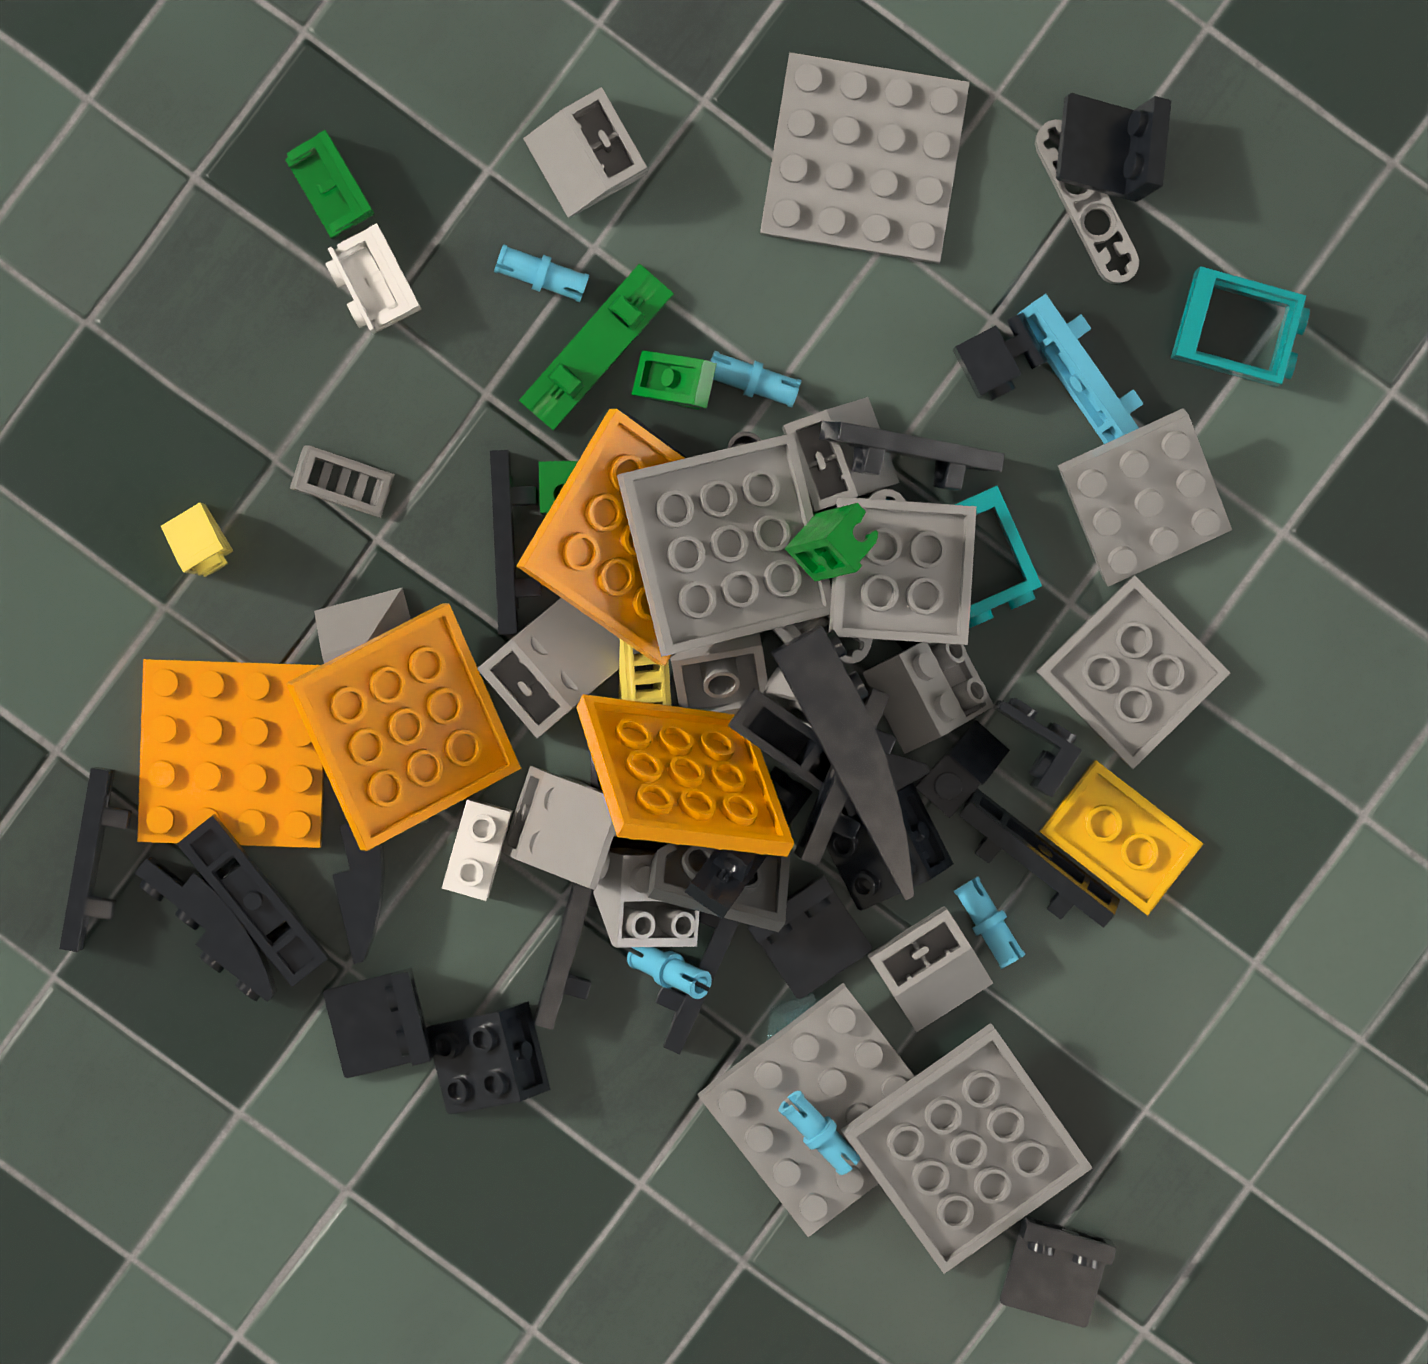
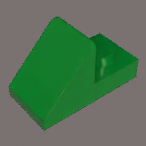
M642 350L632 395L694 410L707 408L717 363L703 359Z

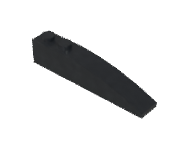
M819 625L770 652L900 894L905 900H908L914 896L909 846L899 797L886 754L867 708L862 701L869 694L858 673L854 671L848 675L840 658L847 655L836 632L832 630L826 634L824 628Z

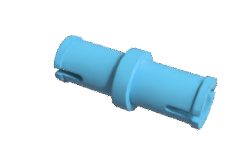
M505 244L502 246L494 269L495 273H501L532 284L531 289L538 292L543 288L575 299L577 302L581 301L589 278V274H583L552 263V258L543 255L541 259L507 247Z
M714 351L710 361L717 363L713 380L744 390L743 395L752 398L754 394L786 404L788 407H793L801 384L800 379H793L764 369L763 363L754 361L752 365Z
M979 876L954 890L955 895L958 896L975 924L972 927L976 936L982 935L999 963L1000 969L1026 955L1004 921L1007 918L1003 909L997 910L980 882Z
M631 947L643 953L644 956L641 958L631 952L627 954V962L631 968L652 976L654 981L662 987H675L689 994L694 999H700L708 992L696 986V981L711 987L712 978L708 971L686 963L682 955L674 951L664 952L655 947Z
M795 1091L787 1098L799 1109V1112L785 1101L781 1103L778 1111L804 1136L803 1142L811 1150L817 1149L836 1169L839 1175L850 1172L853 1168L841 1157V1154L846 1160H851L855 1165L858 1164L861 1158L836 1130L837 1124L831 1117H823L804 1097L801 1091Z

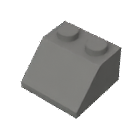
M760 632L672 654L670 657L679 707L736 714L754 688L763 694L768 683Z

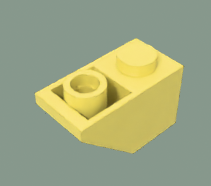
M200 502L161 526L174 556L184 573H197L199 576L203 575L206 577L228 564L224 556L233 552V549L206 504Z

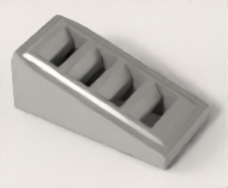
M307 445L301 451L290 489L381 518L395 474ZM315 460H319L323 464L314 486L308 484ZM333 465L341 467L332 492L326 490ZM351 471L359 473L350 498L344 496ZM372 477L377 480L368 504L361 500L368 478Z

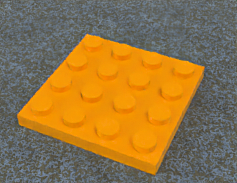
M609 409L519 560L517 567L657 665L666 666L671 655L661 657L617 475L685 458L618 409Z
M442 603L286 683L360 850L368 851L521 769L449 603Z
M143 659L137 842L178 843L208 818L216 814L240 845L321 848L324 768L286 685L287 682L320 665Z
M582 695L576 708L617 837L788 857L794 841L760 748L728 726L735 714Z

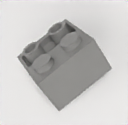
M602 87L563 108L523 138L568 219L648 174L644 160Z
M869 397L836 406L783 425L784 435L794 433L813 514L837 506V497L859 498L899 483L889 453L885 452L879 475L862 474L852 471L854 447L819 440L822 421L846 422L880 429Z
M919 642L863 672L869 686L890 695L883 714L904 754L944 736L994 707L986 687L972 664L964 645Z
M609 848L610 863L607 873L602 880L598 881L593 894L611 944L614 947H697L700 911L648 898L651 861L658 849Z
M945 906L868 954L869 959L916 1032L993 984L973 948Z

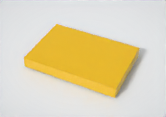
M1093 760L1039 830L1046 838L1147 916L1203 845L1200 840L1097 760Z

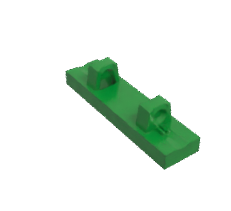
M639 263L519 399V402L552 431H555L672 298L674 293ZM611 312H614L615 314L619 315L629 327L624 325Z

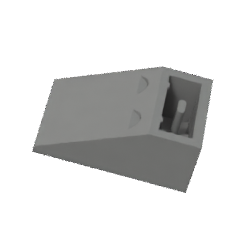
M560 598L477 669L538 739L577 706L583 694H591L619 669L620 638L563 598ZM633 648V654H637L638 651Z
M530 766L501 852L518 861L596 890L598 881L602 880L607 873L610 863L608 851L613 836L617 835L603 791L580 781Z

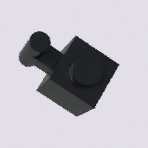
M1023 312L1007 320L1015 337L1004 341L995 325L954 347L953 352L977 398L988 393L992 401L1016 388L1012 380L1021 375L1014 360L1017 356L1024 353L1031 369L1048 361Z

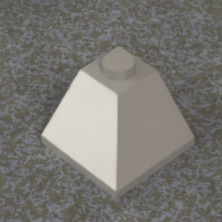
M403 587L314 611L324 663L411 620Z

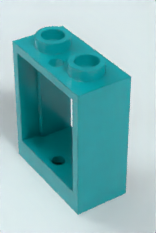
M1200 266L1193 275L1171 359L1272 387H1278L1282 385L1284 378L1291 379L1295 370L1298 353L1292 352V347L1296 334H1304L1310 315V309L1304 307L1306 295ZM1213 288L1286 308L1269 370L1196 351Z
M998 485L955 505L977 506L976 515L993 508L1025 581L970 605L969 628L994 618L991 609L1007 602L1012 610L1036 599L1033 590L1042 587Z

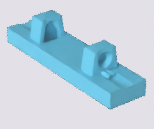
M1044 294L1019 312H1023L1048 360V364L1104 444L1139 429L1130 413L1142 406L1143 402L1134 389L1118 398L1078 341V338L1091 330L1082 314L1066 323L1047 294Z

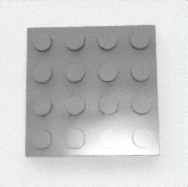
M789 52L760 235L939 264L970 82Z
M794 433L617 475L661 657L830 615L832 590L830 580L814 581L785 550V547L814 516Z
M842 983L700 1091L698 1096L800 1228L809 1237L879 1183L862 1159L855 1165L851 1160H846L842 1154L841 1157L853 1169L847 1174L839 1175L836 1169L817 1149L811 1150L803 1142L804 1136L778 1111L781 1103L785 1101L799 1112V1109L787 1097L795 1091H801L804 1097L823 1117H831L837 1124L836 1130L849 1143L841 1129L915 1076L849 989Z
M991 1023L841 1129L846 1139L943 1274L1092 1169L1088 1160Z

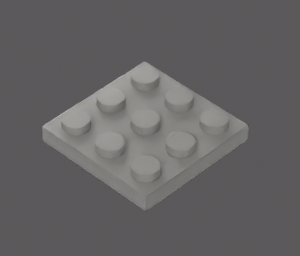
M1184 408L1058 465L1102 579L1108 587L1232 530L1191 419Z
M837 497V508L859 503L866 511L862 521L855 525L853 529L855 539L862 542L866 534L875 530L878 531V539L872 549L860 561L862 567L857 572L832 578L829 632L834 630L838 637L968 645L977 506Z
M1135 575L1036 670L1043 680L1131 769H1134L1231 674Z

